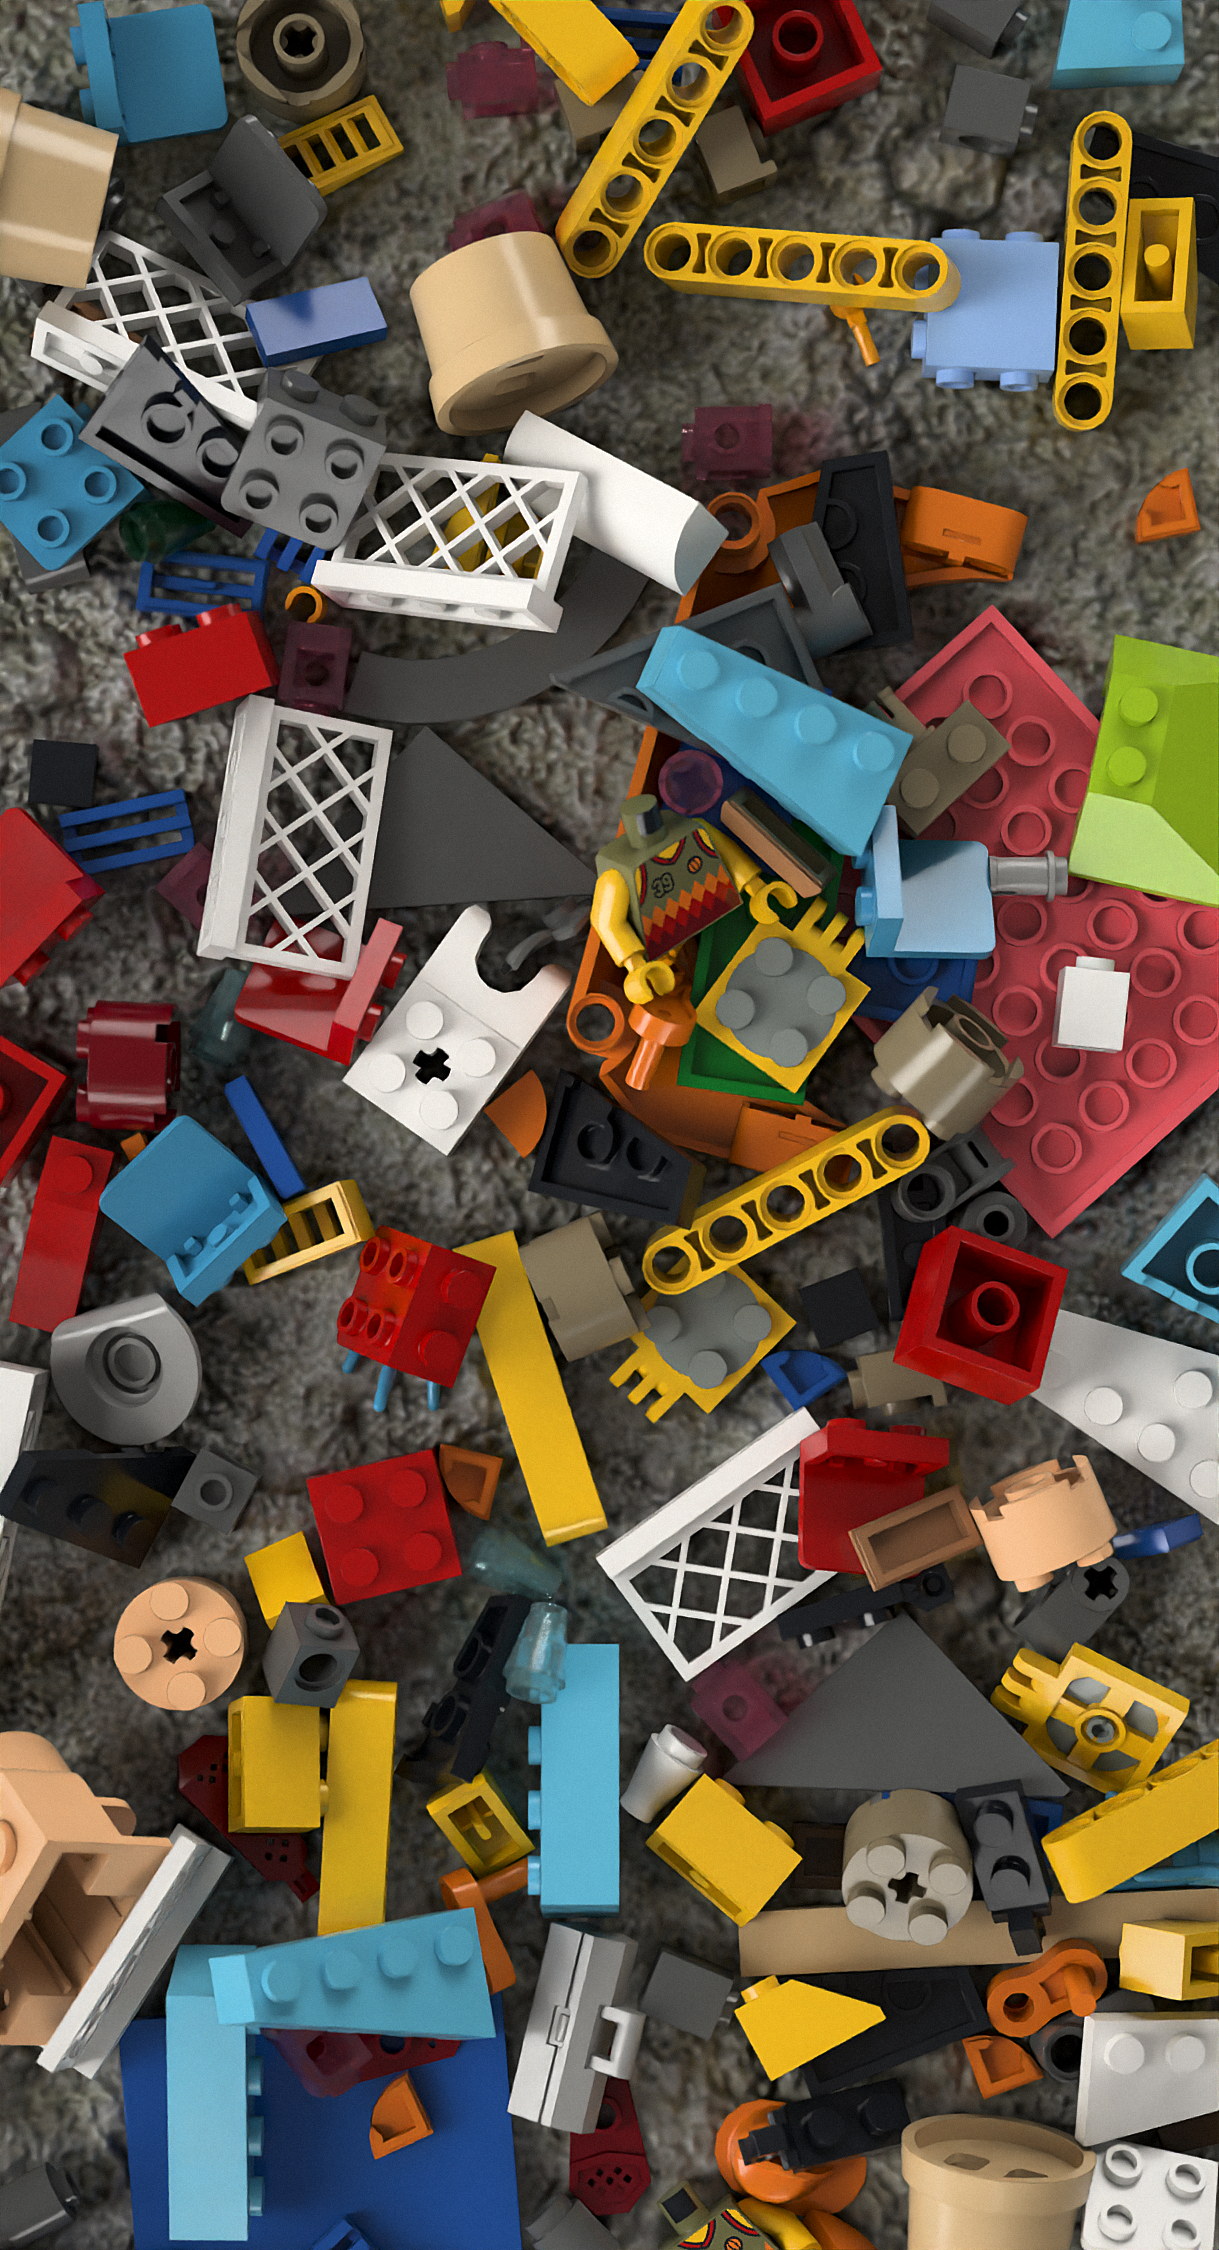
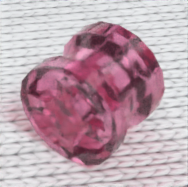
M686 750L678 752L667 759L660 770L658 785L661 798L669 809L683 816L695 817L704 815L718 803L722 795L723 778L721 769L713 758L704 752Z

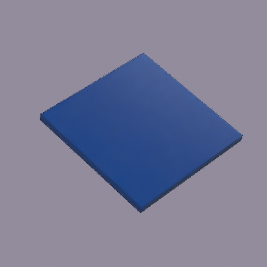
M502 1991L492 1996L489 1994L496 2038L461 2041L453 2057L356 2083L353 2086L332 2092H327L298 2072L294 2039L301 2029L262 2027V2033L255 2034V2055H263L262 2095H255L254 2116L264 2117V2148L262 2156H254V2176H264L265 2202L263 2216H252L248 2241L169 2239L166 2015L134 2017L120 2038L119 2047L135 2250H308L345 2214L379 2250H523L512 2113L507 2112L511 2095ZM382 2034L380 2042L385 2050L397 2052L404 2047L405 2037ZM336 2035L332 2037L336 2042L339 2039ZM431 2040L429 2045L434 2047L436 2045V2042ZM327 2045L324 2048L328 2052L331 2050ZM336 2053L334 2057L339 2060L342 2056ZM329 2063L327 2067L332 2070L334 2066ZM408 2070L435 2128L434 2133L375 2160L369 2138L374 2106L384 2088L394 2078ZM344 2236L331 2250H347L353 2243Z

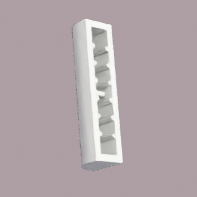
M527 410L520 417L510 434L502 464L579 471L588 478L572 535L684 597L729 534V531L700 502ZM504 483L506 492L509 495V497H511L512 495L510 494L508 488ZM550 488L531 502L529 505L534 514L544 519L556 510L563 489Z

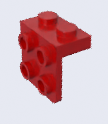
M21 807L7 809L0 816V989L18 982L25 987L33 982L51 963L52 960L47 954L62 939L65 942L72 940L91 922L94 915L89 910L106 893L36 820Z
M289 915L298 929L308 924V922ZM379 917L367 946L360 944L358 964L351 981L254 962L235 1003L234 1018L240 1024L349 1066L361 1039L371 1042L376 1033L384 1011V1006L377 1003L384 987L394 991L403 972L408 956L398 951L403 927ZM276 918L262 947L273 948L289 937ZM318 926L303 935L318 958L341 962L344 938L341 935ZM291 943L282 950L301 954L294 943Z
M380 1225L375 1231V1236H372L362 1249L359 1260L361 1271L352 1295L345 1300L340 1308L337 1318V1343L385 1366L452 1389L497 1267L388 1226Z
M838 1418L829 1420L826 1427L801 1440L798 1517L799 1563L804 1568L811 1570L866 1575L848 1531L924 1499L925 1476L949 1464V1439L927 1436V1429L917 1425H895L889 1427L888 1432L866 1430V1422L863 1420ZM921 1571L904 1579L913 1578L919 1575Z

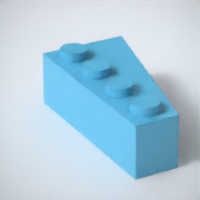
M1068 0L1049 90L1175 84L1185 64L1182 0Z
M680 625L662 627L636 686L638 690L698 739L705 741L726 758L729 764L747 779L753 780L779 802L778 804L797 820L803 821L819 834L823 841L840 855L861 857L914 737Z
M1203 1172L1122 1263L1119 1269L1124 1277L1170 1298L1171 1301L1193 1312L1195 1311L1218 1324L1219 1185Z
M542 1644V1662H529V1700H541V1726H529L528 1756L529 1765H541V1790L528 1791V1830H541V1856H528V1895H541L543 1918H619V1644Z
M474 1907L437 1911L208 1958L219 2025L385 2034L387 2036L431 2037L448 2040L496 2038Z
M180 1944L166 1994L170 2240L248 2241L252 2216H263L264 2176H254V2156H262L264 2148V2117L254 2116L255 2095H262L263 2055H255V2034H261L262 2027L219 2025L208 1959L256 1949V1945Z

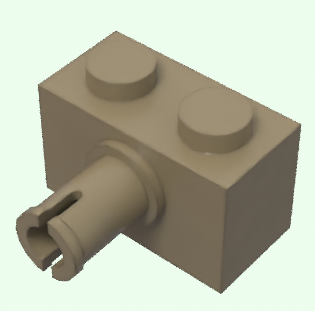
M889 686L877 695L875 702L872 700L862 710V712L914 736L884 805L896 806L897 827L910 840H915L1012 747L968 699L937 728L933 725L926 728L896 697ZM877 704L880 705V707H881L892 719H890V718L877 706Z

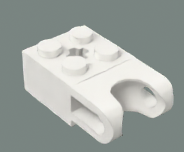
M478 905L465 909L374 1035L372 1041L369 1042L342 1080L448 1157L453 1154L483 1112V1109L488 1105L523 1056L525 1050L570 989L573 973L561 964H549L542 967L536 977L519 991L503 993L489 988L479 977L477 960L485 942L491 935L492 921L490 914ZM438 1051L446 1053L449 1058L445 1061L444 1065L451 1069L448 1077L444 1081L433 1077L427 1084L421 1082L418 1075L423 1069L417 1066L419 1058L424 1053L431 1057L437 1054Z

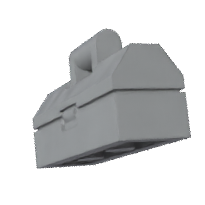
M551 1922L507 2112L551 2128L579 2134L595 2132L607 2077L610 2075L621 2079H632L646 2014L624 2006L638 1942L626 1935L615 1933L587 1922ZM616 2022L618 2023L614 2037L610 2056H608V2050L612 2038L614 2025Z

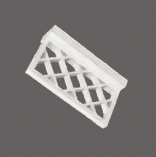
M102 229L97 236L87 280L88 282L91 278L93 283L87 284L85 290L64 286L54 302L47 301L36 319L31 357L105 393L139 346V344L129 340L127 332L157 327L164 345L162 350L239 438L245 442L257 416L258 403L245 397L241 388L260 385L267 369H265L263 364L262 368L235 373L226 352L256 347L259 354L245 319L246 305L256 301L249 298L233 307L211 279L112 230L105 231ZM106 253H109L130 263L135 275L105 280L99 264ZM174 285L187 291L192 303L162 308L155 288ZM142 291L150 311L120 316L112 296ZM100 299L107 319L92 322L70 311V308L74 303ZM227 313L236 315L245 320L249 331L219 336L212 316ZM199 319L207 339L177 345L169 324ZM214 355L221 375L206 378L188 369L184 360ZM324 355L271 368L283 373L287 370H296L311 377Z
M384 452L338 548L334 549L331 561L317 560L311 584L345 608L557 633L563 608L553 599L588 478L579 471ZM380 471L398 472L404 485L377 504L373 495ZM442 477L451 478L457 491L430 510L422 492ZM496 482L505 483L512 496L484 516L475 498ZM550 488L563 489L558 508L539 522L529 504ZM413 500L422 517L395 537L387 519ZM464 506H467L475 524L449 543L439 525ZM521 511L530 529L503 549L493 531ZM377 527L386 545L366 560L354 559L360 539ZM431 533L440 550L419 566L410 565L404 552ZM484 538L494 556L473 572L464 571L457 558ZM539 544L544 556L537 579L519 578L511 564ZM500 572H503L505 576L498 575V574H499Z
M249 694L236 707L197 955L219 960L227 956L351 981L358 964L393 730L274 705L275 699ZM279 725L303 729L317 751L294 767H291L276 746ZM321 733L338 737L327 743ZM347 739L374 744L371 769L356 780L352 779L332 750ZM322 757L343 786V789L318 805L297 776V773ZM274 763L282 775L270 782ZM369 780L367 796L365 798L359 786ZM287 781L308 812L282 830L267 809L269 792ZM348 794L362 813L363 822L361 831L346 842H343L323 811ZM310 819H313L334 850L308 867L287 835ZM263 826H265L272 837L261 844ZM359 842L356 860L348 848ZM277 843L298 875L272 892L257 871L259 854ZM339 856L354 877L352 893L334 904L313 873ZM303 880L325 912L298 929L277 897ZM255 888L262 900L251 907L253 889ZM350 903L348 920L346 922L339 910ZM266 905L289 936L273 948L245 943L249 917ZM327 918H330L344 938L341 962L318 958L303 935ZM291 943H294L301 954L282 950Z
M804 1406L789 1414L596 1554V1560L619 1588L685 1682L692 1679L776 1618L777 1615L783 1613L838 1573L815 1570L802 1581L776 1577L781 1540L798 1543V1534L783 1532L788 1496L799 1497V1489L791 1488L790 1483L794 1461L800 1457V1441L821 1430ZM785 1468L782 1486L765 1483ZM761 1490L781 1494L775 1531L738 1525L742 1499L752 1491ZM733 1506L731 1523L712 1521ZM703 1527L729 1531L724 1567L718 1568L687 1563L690 1536ZM737 1533L774 1539L768 1576L731 1570ZM681 1543L679 1561L661 1558ZM650 1565L677 1569L672 1606L645 1602L630 1580ZM685 1570L722 1576L716 1613L679 1607ZM729 1578L767 1584L763 1609L750 1619L724 1614ZM774 1585L791 1587L790 1590L772 1602ZM652 1611L670 1614L667 1632ZM677 1615L715 1621L711 1647L690 1662L686 1660L673 1642ZM722 1623L740 1625L720 1640Z
M178 1823L169 1837L173 1845L169 1854L48 2044L39 2045L44 2050L36 2061L38 2064L52 2073L73 2067L91 2080L96 2078L235 1859L234 1857L188 1827Z

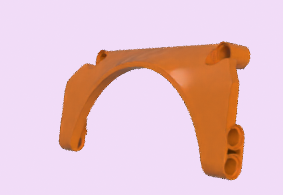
M821 470L759 489L756 503L751 497L740 492H727L718 495L709 503L707 510L715 518L728 511L744 515L749 522L750 531L743 539L737 541L725 539L687 595L685 597L682 595L674 624L781 582L766 544L776 539L780 534L795 527L812 523ZM893 486L908 590L940 584L1004 583L1012 581L1029 520L1027 516L1006 507L931 487L914 486L911 490ZM783 585L784 590H785V593H786L787 598H788V600H789V603H790V605H791V608H794V606H793V604H792V602H791V599H790V597H789V595H788V593H787V590H786L785 586ZM646 726L626 800L637 795H653L656 797L661 809L682 741ZM622 819L619 823L616 838L626 833ZM591 926L568 1009L566 1026L570 1039L577 1048L589 1054L607 1058L601 1065L598 1077L619 1105L676 1146L727 1159L728 1163L762 1173L849 1128V1126L831 1118L806 1100H804L803 1106L677 1086L682 1046L665 1047L648 1090H638L629 1086L625 1079L642 1038L641 1035L631 1028L628 1022L632 1005L625 994L624 982L629 972L626 967L619 968L594 927ZM695 936L685 941L675 960L685 968V974L691 979L692 983L699 948ZM591 1006H601L607 1009L612 1014L615 1022L611 1035L598 1042L583 1038L577 1029V1019L580 1013ZM845 1154L832 1157L824 1167V1174L835 1183H848L855 1158Z

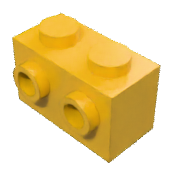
M243 1696L228 1703V1833H304L320 1828V1817H324V1814H327L329 1806V1787L326 1785V1779L320 1778V1753L325 1752L327 1748L329 1728L326 1715L319 1714V1707L274 1703L272 1696Z
M704 1773L646 1840L645 1844L742 1928L758 1914L803 1858L792 1849L794 1842L782 1828L770 1821L760 1822L743 1807L746 1803L745 1799L736 1788L720 1778H716L713 1781Z

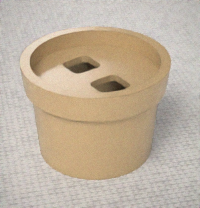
M0 86V276L85 290L119 135L22 103L23 94Z
M531 231L512 232L489 237L464 246L433 263L418 276L410 289V298L432 372L428 388L438 427L448 434L480 436L512 430L525 410L542 419L547 418L590 395L603 385L617 368L619 357L602 323L597 318L588 314L553 239L546 234Z
M963 2113L931 2116L917 2120L903 2130L901 2135L902 2176L909 2184L908 2250L1071 2249L1078 2207L1082 2206L1089 2197L1097 2161L1094 2151L1089 2146L1083 2147L1074 2136L1044 2124L990 2114Z

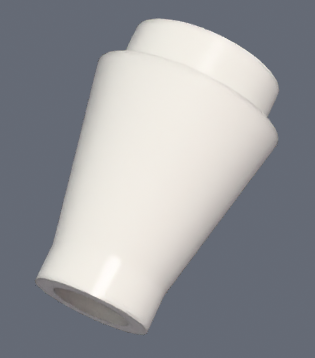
M667 1724L660 1734L652 1733L630 1784L619 1800L621 1805L637 1819L645 1823H651L661 1809L704 1772L701 1764L708 1756L706 1750L688 1733L670 1724Z

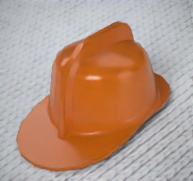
M758 2099L741 2104L727 2115L717 2133L715 2156L720 2174L736 2192L746 2198L755 2197L760 2201L769 2202L799 2216H806L810 2209L820 2210L829 2214L838 2213L855 2200L865 2182L866 2157L794 2174L793 2170L784 2171L780 2158L745 2166L738 2140L748 2137L749 2132L770 2126L766 2114L788 2103Z

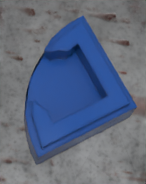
M808 1350L780 1351L759 1361V1364L794 1411H797L802 1406L807 1407L847 1377V1373L836 1362Z
M1198 1513L1140 1527L1116 1535L1112 1540L1117 1558H1123L1124 1561L1170 1552L1199 1540V1536L1204 1534Z

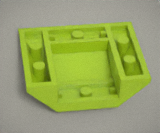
M1115 634L1112 640L1101 697H1105L1088 783L1083 803L1076 816L1067 859L1068 875L1219 909V657Z

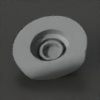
M158 1293L129 1298L64 1320L55 1328L51 1339L50 1364L56 1391L70 1415L93 1435L121 1445L148 1444L172 1433L191 1414L199 1397L202 1382V1364L199 1349L188 1325Z

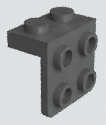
M247 114L236 121L206 171L161 196L154 208L155 212L233 307L287 276L328 213L327 205L314 183L305 178L286 155L274 134L265 129L259 120L251 114Z
M268 366L258 388L257 416L221 493L223 508L228 512L323 550L331 551L338 548L387 448L386 414L381 413L375 404L358 395L348 394L342 397L322 389L315 379L305 373L296 370H287L283 373Z

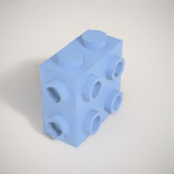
M950 229L942 232V238L931 237L930 243L938 246L956 265L961 275V289L957 299L951 306L940 312H924V320H913L911 359H922V378H936V386L946 389L974 387V380L1000 381V389L1014 392L1034 391L1038 389V382L1048 383L1055 366L1059 243L1044 242V236L1035 232L1008 233L1005 236V240H981L980 233L977 231ZM927 264L920 268L913 280L914 289L926 290L933 286L938 280L940 265Z

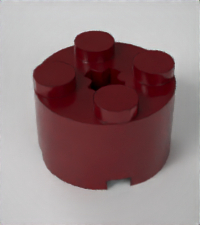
M98 1000L95 1007H88L86 1020H79L76 1038L78 1059H88L86 1083H79L77 1088L76 1116L79 1122H91V1126L94 1129L163 1131L176 1118L177 1109H167V1093L180 1091L181 1023L180 1021H172L179 1010L177 1003Z

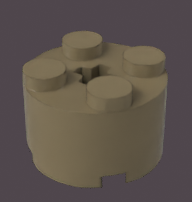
M248 0L239 15L236 33V52L245 83L254 99L273 115L305 126L346 107L359 92L368 66L367 50L358 13L350 0ZM297 43L305 49L312 44L313 52L307 57L301 54L292 57L290 47Z
M929 986L875 1044L874 1055L878 1065L871 1072V1075L877 1085L888 1095L896 1099L904 1096L914 1107L922 1112L921 1119L925 1126L937 1137L949 1141L956 1133H970L1023 1076L1024 1066L1019 1056L1009 1063L1001 1051L1008 1042V1039L983 1013L955 994H952L946 1002L937 999L935 996L939 988Z
M600 1210L518 1247L520 1258L539 1303L541 1302L550 1320L548 1323L569 1363L579 1358L587 1357L652 1327L638 1293L635 1292L626 1296L635 1290L631 1283L633 1280L618 1247L615 1246L605 1251L606 1248L615 1245Z
M900 1789L890 1791L888 1799L878 1801L870 1805V1799L859 1806L846 1826L842 1870V1894L846 1904V1913L848 1919L854 1925L866 1928L879 1936L897 1941H914L925 1946L935 1945L944 1940L947 1931L963 1918L970 1906L973 1893L972 1852L964 1835L957 1809L951 1802L937 1794L924 1790Z

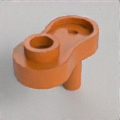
M677 961L668 966L675 978V986L671 992L663 996L659 995L654 990L652 982L646 977V984L653 994V999L645 1004H637L630 1001L632 1010L628 1022L631 1028L641 1035L642 1038L625 1081L629 1086L638 1090H648L650 1088L665 1047H677L687 1044L697 1021L698 1015L690 1001L693 983L685 974V968Z
M528 1857L478 1881H475L471 1873L463 1866L438 1879L439 1888L447 1910L474 1907L489 1994L492 1996L516 1983L514 1968L494 1926L487 1904L528 1885Z
M1069 1938L1057 1942L1041 1957L1031 1963L1001 1971L991 1979L985 1991L984 2001L990 2023L999 2032L1009 2037L1022 2038L1036 2033L1052 2018L1068 2010H1072L1079 2017L1090 2016L1096 2009V2000L1102 1996L1107 1987L1108 1973L1102 1954L1093 1944L1083 1939ZM1015 1993L1027 1995L1025 2000L1018 2004H1011L1006 2001V1998Z

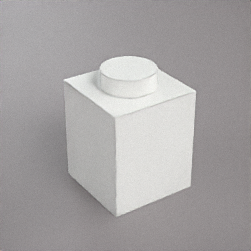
M1083 956L1076 958V967L1065 966L1060 969L1051 1046L1106 1053L1122 1051L1130 973L1115 972V960Z

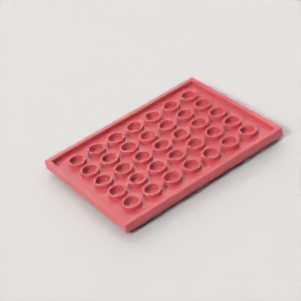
M992 604L894 692L896 697L926 728H929L931 725L937 728L968 699L1012 745L1009 751L915 840L978 841L986 846L988 856L1045 857L1046 850H1053L1055 857L1066 856L1068 859L1076 816L1085 797L1100 722ZM879 706V708H880L890 719H892V718ZM897 827V829H898V839H907V840H910V839ZM844 855L835 916L840 911L850 918L835 938L836 941L845 947L852 933L856 890L858 886H861L860 869H853L851 856ZM1069 875L1067 894L1055 895L1053 902H1047L1045 895L992 897L996 944L990 957L978 960L971 1005L983 1013L1008 1039V1042L1001 1051L1009 1063L1019 1056L1024 1066V1074L983 1118L985 1121L982 1128L1003 1158L1011 1157L1017 1165L997 1182L1009 1195L1019 1201L1027 1215L1049 1239H1053L1219 1088V909ZM1079 956L1115 960V972L1130 973L1123 1046L1120 1052L1106 1053L1051 1046L1059 970L1065 966L1076 967V958ZM858 1016L850 1017L852 1022L874 1046L894 1024L893 1022Z

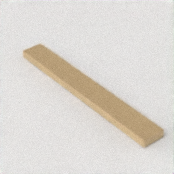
M1181 1886L1104 1892L1094 1898L1077 1903H1069L1064 1893H1052V1915L1042 1917L1046 1928V1936H1043L1042 1940L1043 1953L1017 1956L1009 1934L1008 1922L994 1923L991 1911L987 1910L984 1897H972L970 1906L963 1918L947 1931L944 1940L930 1946L920 1945L914 1941L888 1939L866 1928L858 1927L848 1919L846 1904L762 1908L744 1927L741 1928L738 1925L741 1977L771 1976L773 1974L792 1975L1025 1963L1035 1961L1057 1942L1069 1938L1083 1939L1093 1944L1100 1951L1103 1958H1119L1123 1923L1162 1918L1219 1922V1887Z

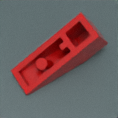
M52 1135L34 1199L9 1321L53 1333L61 1322L78 1315L106 1216L100 1209L99 1199L104 1192L105 1186L117 1176L123 1154Z

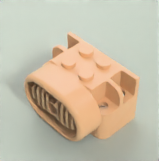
M25 1731L0 1733V2045L48 2044L173 1847L168 1838L131 1836L136 1826V1815L125 1800L95 1797L85 1781L77 1773H72L51 1742L42 1736Z

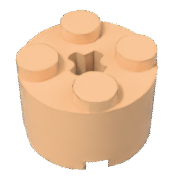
M1073 1455L1076 1467L1061 1470L1057 1459H1053L1021 1470L990 1486L994 1499L984 1506L981 1505L978 1496L971 1500L968 1505L998 1578L1004 1581H1014L1019 1592L1030 1591L1047 1584L1054 1578L1053 1570L1076 1561L1079 1567H1085L1098 1563L1114 1553L1110 1540L1115 1536L1118 1529L1088 1457L1085 1455Z
M200 1576L171 1577L151 1585L127 1606L117 1625L114 1640V1660L120 1674L130 1689L146 1702L169 1710L190 1711L215 1700L240 1674L249 1652L248 1626L240 1603L222 1585ZM186 1627L194 1633L190 1644L198 1651L196 1655L187 1651L179 1657L171 1651L174 1641L168 1636V1632L178 1634Z

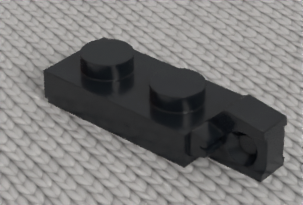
M941 1562L922 1570L919 1575L913 1578L902 1579L875 1592L870 1584L777 1615L778 1619H775L782 1641L787 1642L797 1639L799 1648L802 1650L835 1639L836 1635L833 1629L835 1625L857 1618L862 1630L897 1618L894 1609L896 1605L907 1602L926 1612H930L955 1599L947 1569L944 1563Z
M1015 1779L957 1789L954 1802L964 1835L972 1852L974 1868L987 1910L991 1911L995 1924L1008 1922L1009 1934L1017 1956L1043 1953L1042 1940L1043 1936H1046V1928L1042 1917L1052 1915L1051 1896L1053 1886L1021 1780Z
M897 2077L785 2104L779 2109L766 2114L770 2126L749 2132L748 2137L738 2140V2145L745 2166L780 2158L784 2171L793 2170V2173L797 2174L900 2148L902 2132L911 2124V2120Z

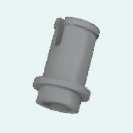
M1046 850L1045 857L988 856L992 897L1045 895L1047 902H1053L1055 895L1067 894L1068 866L1066 856L1055 857L1053 850Z

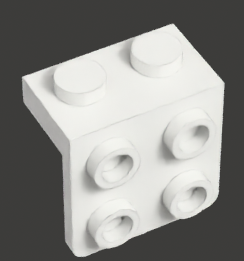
M1117 2139L1089 2146L1094 2151L1097 2161L1089 2197L1083 2204L1080 2243L1084 2250H1213L1218 2162Z

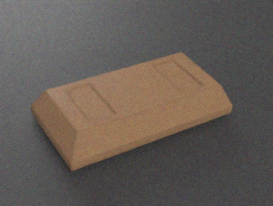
M743 785L723 803L720 820L803 898L818 895L838 874L837 869L748 786Z
M958 1484L848 1531L874 1592L984 1544Z

